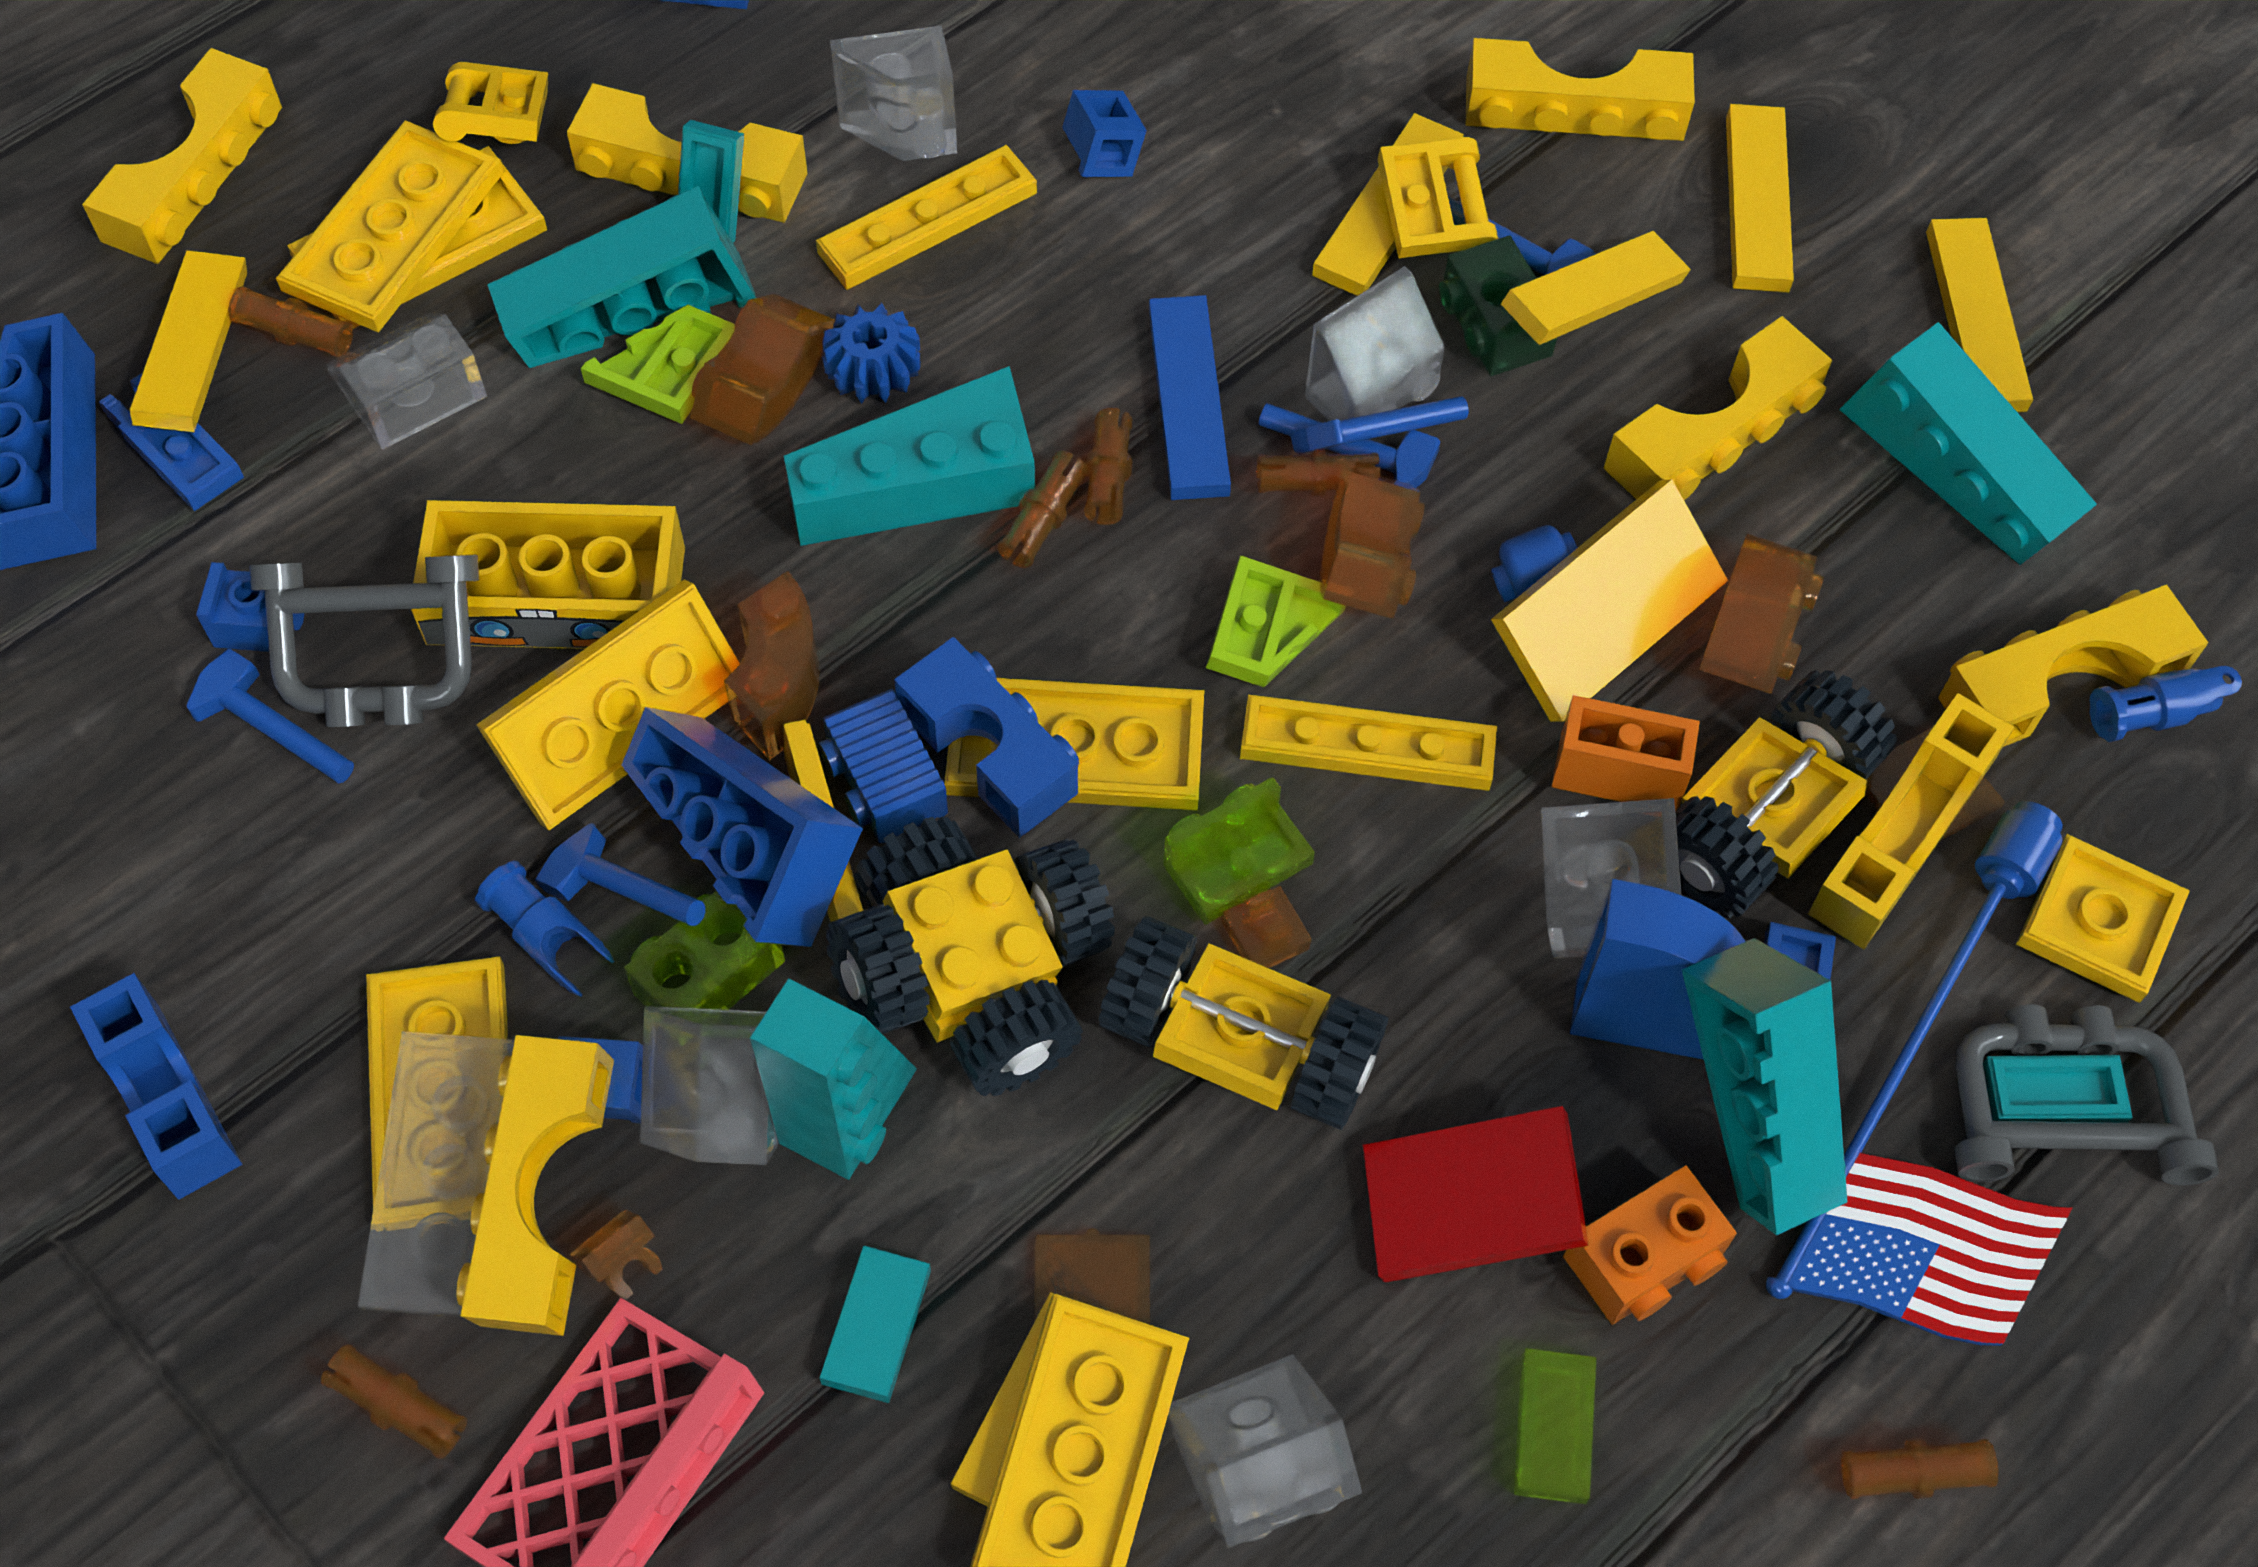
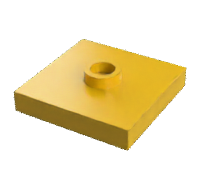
M2066 834L2059 851L2049 867L2016 945L2140 1003L2150 990L2190 890Z

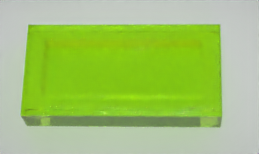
M1525 1348L1522 1354L1514 1495L1586 1504L1590 1499L1596 1357Z

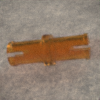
M243 286L236 289L230 300L228 312L232 322L243 323L273 334L279 343L288 346L300 343L328 352L338 358H342L347 353L352 343L353 326L351 323L343 320L339 321L308 310L307 305L303 301L294 298L282 301L254 292Z
M1118 408L1102 409L1096 414L1093 450L1088 452L1085 459V473L1089 477V485L1084 514L1088 520L1092 521L1096 515V506H1099L1097 524L1110 525L1121 520L1123 516L1124 485L1132 474L1133 463L1132 458L1128 454L1130 430L1133 424L1132 417L1125 411L1122 414L1121 427H1118L1120 409Z
M1324 449L1311 451L1310 455L1258 454L1256 476L1260 478V481L1257 482V489L1259 493L1268 491H1310L1312 497H1324L1326 491L1330 490L1378 491L1380 467H1375V465L1380 462L1377 452H1371L1370 454L1326 455Z
M1057 451L1035 489H1029L1024 493L1019 504L1021 511L997 547L1004 559L1008 561L1019 542H1023L1024 546L1013 562V565L1021 568L1032 566L1035 556L1051 530L1060 528L1067 517L1065 507L1081 481L1088 474V468L1080 458H1078L1073 468L1065 477L1062 473L1073 457V454L1066 451Z
M350 1344L341 1347L327 1364L328 1367L336 1370V1372L333 1374L327 1370L322 1374L321 1384L326 1388L335 1390L371 1413L370 1421L372 1424L382 1430L393 1427L431 1451L433 1456L438 1459H443L447 1456L461 1438V1436L453 1432L457 1430L461 1433L466 1428L468 1421L466 1417L454 1413L418 1390V1381L407 1373H400L398 1376L394 1375L359 1353Z
M1923 1439L1907 1440L1904 1448L1862 1452L1843 1451L1841 1456L1843 1483L1850 1499H1858L1862 1496L1911 1492L1915 1499L1932 1498L1935 1490L1977 1486L1995 1487L1998 1484V1462L1994 1447L1988 1439H1980L1977 1442L1927 1446Z

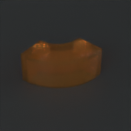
M777 294L748 300L736 319L735 332L729 342L717 356L705 362L694 379L692 396L695 398L690 418L749 445L765 438L789 414L807 387L823 354L822 340L824 331L833 328L835 319Z
M1343 465L1330 511L1321 559L1320 592L1324 600L1394 619L1398 604L1405 606L1408 603L1416 579V571L1410 569L1412 562L1410 541L1411 538H1415L1419 531L1425 508L1424 503L1418 502L1421 494L1419 490L1411 484Z
M1746 533L1702 656L1699 670L1772 694L1778 677L1789 681L1802 645L1791 642L1801 610H1813L1824 580V576L1813 573L1817 556Z
M788 571L737 604L747 649L741 664L724 680L732 719L769 760L784 749V724L807 720L814 705L819 685V660L810 609L804 593Z

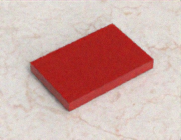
M1563 1106L1363 1145L1378 1276L1385 1283L1589 1246L1569 1118Z

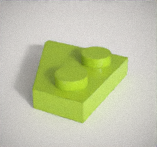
M686 305L665 317L658 326L643 329L625 340L627 349L600 364L595 357L586 361L581 367L584 383L682 424L740 342L739 326L693 306Z
M1240 555L1232 576L1206 668L1265 687L1344 612L1352 593Z

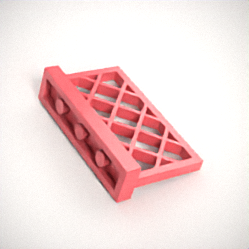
M620 1298L449 1530L444 1540L482 1567H514L505 1560L519 1557L520 1567H534V1552L567 1543L570 1544L572 1562L570 1567H644L764 1395V1391L747 1366L725 1353L720 1357L640 1308ZM628 1324L647 1334L650 1357L613 1366L611 1348ZM660 1342L673 1349V1351L662 1353ZM694 1362L709 1371L693 1394L668 1400L665 1369ZM600 1364L601 1370L595 1371ZM652 1373L656 1404L619 1413L615 1383ZM603 1386L607 1417L570 1426L568 1407L577 1394ZM677 1415V1417L671 1424L670 1416ZM658 1420L661 1439L649 1455L625 1461L621 1429ZM555 1424H557V1430L551 1431ZM609 1433L612 1465L575 1474L572 1442ZM559 1446L562 1478L526 1487L524 1467L534 1453ZM635 1475L628 1484L627 1477ZM614 1481L617 1501L606 1517L581 1523L577 1490ZM512 1485V1492L506 1493V1491ZM564 1494L568 1527L531 1537L528 1504ZM514 1508L517 1541L485 1548L472 1539L491 1513ZM590 1538L587 1544L583 1546V1539Z

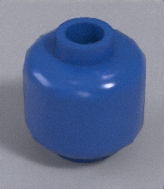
M1542 525L1501 543L1499 547L1501 565L1492 568L1491 573L1504 603L1519 597L1578 548L1569 531L1560 534L1555 527Z

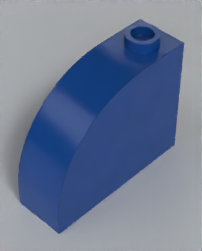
M1612 879L1577 975L1570 1034L1704 1060L1682 969L1744 943V938L1721 915L1690 898L1652 886Z

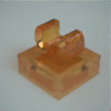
M1281 886L1263 891L1246 899L1244 903L1223 912L1222 924L1241 957L1271 968L1310 949L1312 938Z
M626 1209L570 1254L586 1276L597 1282H601L605 1278L608 1287L615 1294L626 1299L634 1294L622 1277L623 1268L629 1261L641 1260L644 1267L654 1275H657L662 1270L659 1257L650 1249L643 1247L655 1235L638 1214Z

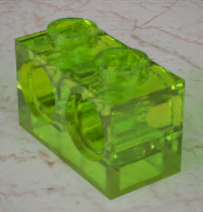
M717 890L712 895L704 894L697 898L706 907L705 916L698 925L690 926L679 921L661 937L653 936L647 939L636 949L630 963L624 967L634 995L684 1046H687L785 962L782 945L755 942L743 926L747 918L736 904H726ZM735 932L741 934L737 941L729 945L719 946L712 943L715 938L723 933ZM686 974L691 976L688 982L681 987L673 989L662 987L664 981L673 975Z

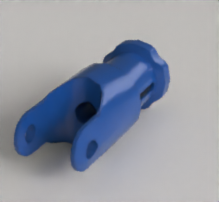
M2218 666L2205 670L2186 669L2168 671L2144 677L2138 685L2114 690L2109 686H2103L2094 689L2089 699V714L2092 725L2099 737L2104 738L2107 742L2123 739L2126 732L2146 727H2150L2155 731L2188 724L2197 715L2218 710L2223 703V697L2238 692L2241 688L2242 680L2239 673L2229 666ZM2223 675L2231 679V684H2227L2224 681Z
M510 861L505 865L499 866L479 886L474 901L483 911L489 912L493 910L513 929V940L560 986L565 987L570 993L582 997L583 993L558 969L555 960L556 952L562 943L575 937L584 938L613 964L615 961L610 951L556 897H544L525 878L527 872L518 861Z

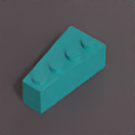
M699 186L673 196L659 205L629 219L622 220L614 226L575 244L568 245L552 255L487 284L504 335L529 368L602 348L605 340L604 337L619 333L633 336L643 329L654 328V323L663 321L665 317L686 305L711 314L710 307L736 300L739 308L759 303L738 250Z
M1939 322L1889 358L1839 409L2019 565L2049 544L2097 505Z
M1010 366L784 455L790 498L800 546L1036 503L1035 461Z
M1755 938L1682 969L1740 1209L1772 1233L1778 1235L1847 1203L1846 1166L1844 1161L1831 980Z
M788 978L750 1037L777 1139L780 1145L849 1180L860 1162L867 1165L876 1156L886 1134V1128L882 1125L917 1068L864 1016Z

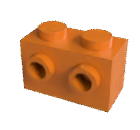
M1572 695L1560 737L1551 787L1674 813L1680 807L1692 776L1700 721Z
M1687 1165L1586 1226L1589 1246L1566 1250L1563 1257L1611 1325L1631 1313L1637 1321H1641L1658 1311L1671 1300L1672 1296L1668 1292L1670 1288L1686 1278L1696 1286L1720 1271L1728 1263L1723 1254L1737 1232Z

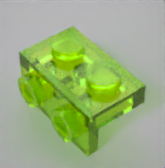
M1273 777L1257 786L1250 783L1237 788L1226 797L1221 806L1203 816L1196 813L1181 819L1171 828L1168 836L1165 838L1163 866L1205 925L1313 864L1315 852L1280 806L1281 787Z

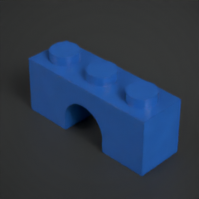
M952 637L894 679L896 696L900 700L902 708L906 711L907 717L911 720L913 728L937 753L953 741L965 736L985 737L998 746L994 752L976 764L978 796L1019 838L1078 794L1079 759L1075 750L1062 736L1056 734L1052 737L1038 723L1037 715L1030 703L1017 692L1010 694L997 681L991 664L978 651L969 653L955 637Z
M135 973L70 1006L97 1061L108 1073L130 1111L125 1116L153 1171L178 1200L243 1165L159 1005Z

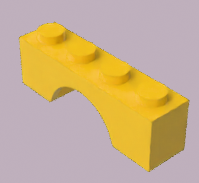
M1473 38L1466 81L1465 126L1684 141L1695 104L1693 53L1638 49L1631 62L1612 75L1600 78H1576L1557 72L1544 64L1535 54L1528 41Z
M213 48L208 50L180 85L195 122L187 139L177 149L157 160L142 164H115L82 204L100 242L150 262L160 263L172 246L180 242L185 230L202 208L214 199L218 188L233 169L244 161L248 150L263 131L275 122L282 106L267 68Z
M592 83L567 130L575 169L596 178H609L637 185L648 191H660L678 195L682 142L668 138L651 124L645 96ZM748 123L738 131L744 133L738 211L754 218L763 217L785 223L808 174L803 135Z
M1781 316L1741 344L1728 380L1736 397L1735 403L1721 411L1700 415L1680 413L1656 404L1613 434L1603 469L1635 499L1639 498L1658 481L1672 479L1683 500H1686L1696 490L1701 479L1714 470L1717 473H1722L1729 469L1740 457L1743 449L1757 440L1759 443L1768 441L1781 428L1785 419L1797 410L1801 414L1811 410L1826 392V386L1823 383L1832 359Z
M2167 584L2143 594L2139 590H2132L2118 597L2107 608L2092 614L2088 610H2081L2071 614L2062 620L2057 627L2040 634H2037L2035 630L2021 633L1999 650L1986 655L1983 651L1967 654L1951 667V675L1938 699L1944 708L1947 709L1956 694L1959 693L2013 725L2014 729L2004 746L2030 737L2050 706L2047 693V681L2049 679L2066 673L2083 672L2106 677L2124 688L2138 685L2140 680L2147 676L2173 670L2190 669L2209 642Z
M1957 693L1925 738L1882 807L1859 836H1856L1823 883L1808 915L1864 950L1994 763L2014 726Z
M516 1035L512 1055H506L502 1060L498 1076V1090L500 1096L503 1097L499 1122L493 1123L490 1126L485 1140V1162L487 1165H490L485 1193L480 1192L477 1194L471 1211V1231L476 1235L471 1263H465L462 1266L456 1289L457 1302L462 1306L460 1316L480 1327L564 1336L577 1265L554 1251L545 1241L535 1218L534 1195L540 1173L555 1151L570 1139L602 1127L614 1059L598 1043Z

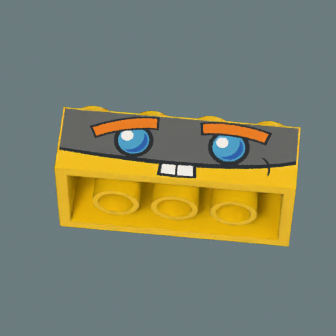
M427 500L413 583H427L425 557L478 555L479 580L466 581L471 646L585 649L681 582L685 545L676 506ZM442 608L411 609L425 644L444 645Z

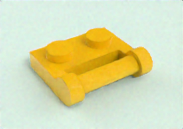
M457 62L449 68L445 81L446 89L448 90L445 104L436 110L433 121L434 131L440 138L453 142L462 139L468 133L493 136L498 141L508 144H518L525 141L537 142L548 93V72L469 62ZM477 92H485L482 106L468 105L470 98L474 97Z
M1462 137L1380 147L1378 164L1398 258L1464 250L1471 254H1481L1491 251L1498 246L1499 239L1496 226L1489 222L1476 167V163L1480 160L1477 141L1474 138ZM1441 166H1448L1450 169H1454L1466 224L1454 225Z

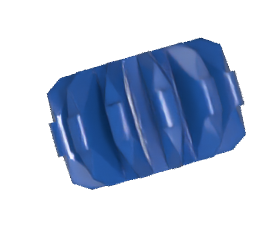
M881 302L873 312H865L857 303L853 317L836 313L835 322L833 323L834 328L824 331L822 340L824 356L822 360L828 379L834 380L835 387L838 388L840 395L855 391L856 397L862 404L870 394H878L886 403L890 395L889 390L891 389L907 393L910 378L918 376V370L921 367L920 353L918 352L920 351V337L916 333L915 327L908 326V320L905 318L903 311L888 315Z

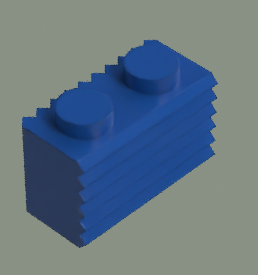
M894 689L887 690L822 718L826 739L818 742V747L825 766L833 778L841 774L844 775L851 789L844 793L850 814L854 822L860 827L870 825L878 843H885L883 838L892 832L896 837L904 833L903 826L912 822L915 823L916 827H920L923 819L930 817L936 819L941 816L944 817L948 813L944 782L940 778L938 770L935 769L933 761L929 758L928 752L924 748L921 739H919L916 730L913 728L911 720L907 717L906 711L902 708Z

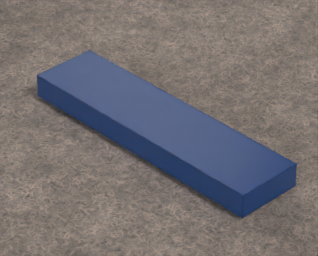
M1206 295L1149 299V319L1171 500L1230 496L1231 481Z

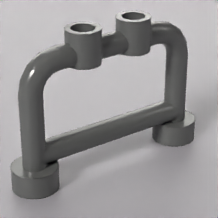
M478 555L425 557L427 583L304 588L302 563L249 565L251 590L265 591L270 668L274 686L283 700L299 711L314 714L325 713L326 727L365 725V712L383 711L385 725L418 724L424 722L423 710H434L449 706L463 695L471 677L472 656L466 581L479 580ZM442 608L446 669L443 678L438 683L431 685L404 684L314 689L304 685L298 676L293 614Z
M2035 1004L2020 1005L2006 1012V1023L1979 1026L1965 1035L1956 1050L1955 1070L1967 1139L1958 1143L1954 1151L1958 1176L1964 1180L1978 1183L1992 1182L2013 1174L2015 1167L2011 1148L2157 1150L2161 1178L2165 1183L2171 1185L2200 1184L2212 1180L2219 1174L2213 1143L2197 1139L2183 1068L2176 1051L2164 1038L2146 1028L2115 1025L2113 1013L2109 1007L2101 1005L2083 1007L2071 1014L2072 1024H2049L2047 1012L2043 1006ZM1993 1050H2011L2015 1056H2041L2050 1051H2077L2078 1055H2112L2116 1052L2138 1053L2145 1057L2154 1069L2165 1123L1992 1121L1983 1069V1058L1986 1053Z

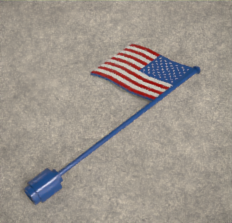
M2022 801L2015 804L2013 809L2005 811L1997 822L1975 862L1976 872L1982 879L1985 888L1990 892L1844 1154L1847 1203L1806 1222L1776 1278L1768 1277L1766 1280L1767 1292L1773 1298L1785 1299L1794 1291L1857 1304L1942 1338L1986 1346H2001L2004 1344L2072 1208L2052 1207L2017 1200L1933 1167L1863 1154L1861 1152L2001 898L2014 899L2032 896L2041 884L2063 841L2060 834L2063 829L2062 821L2049 808L2035 802Z

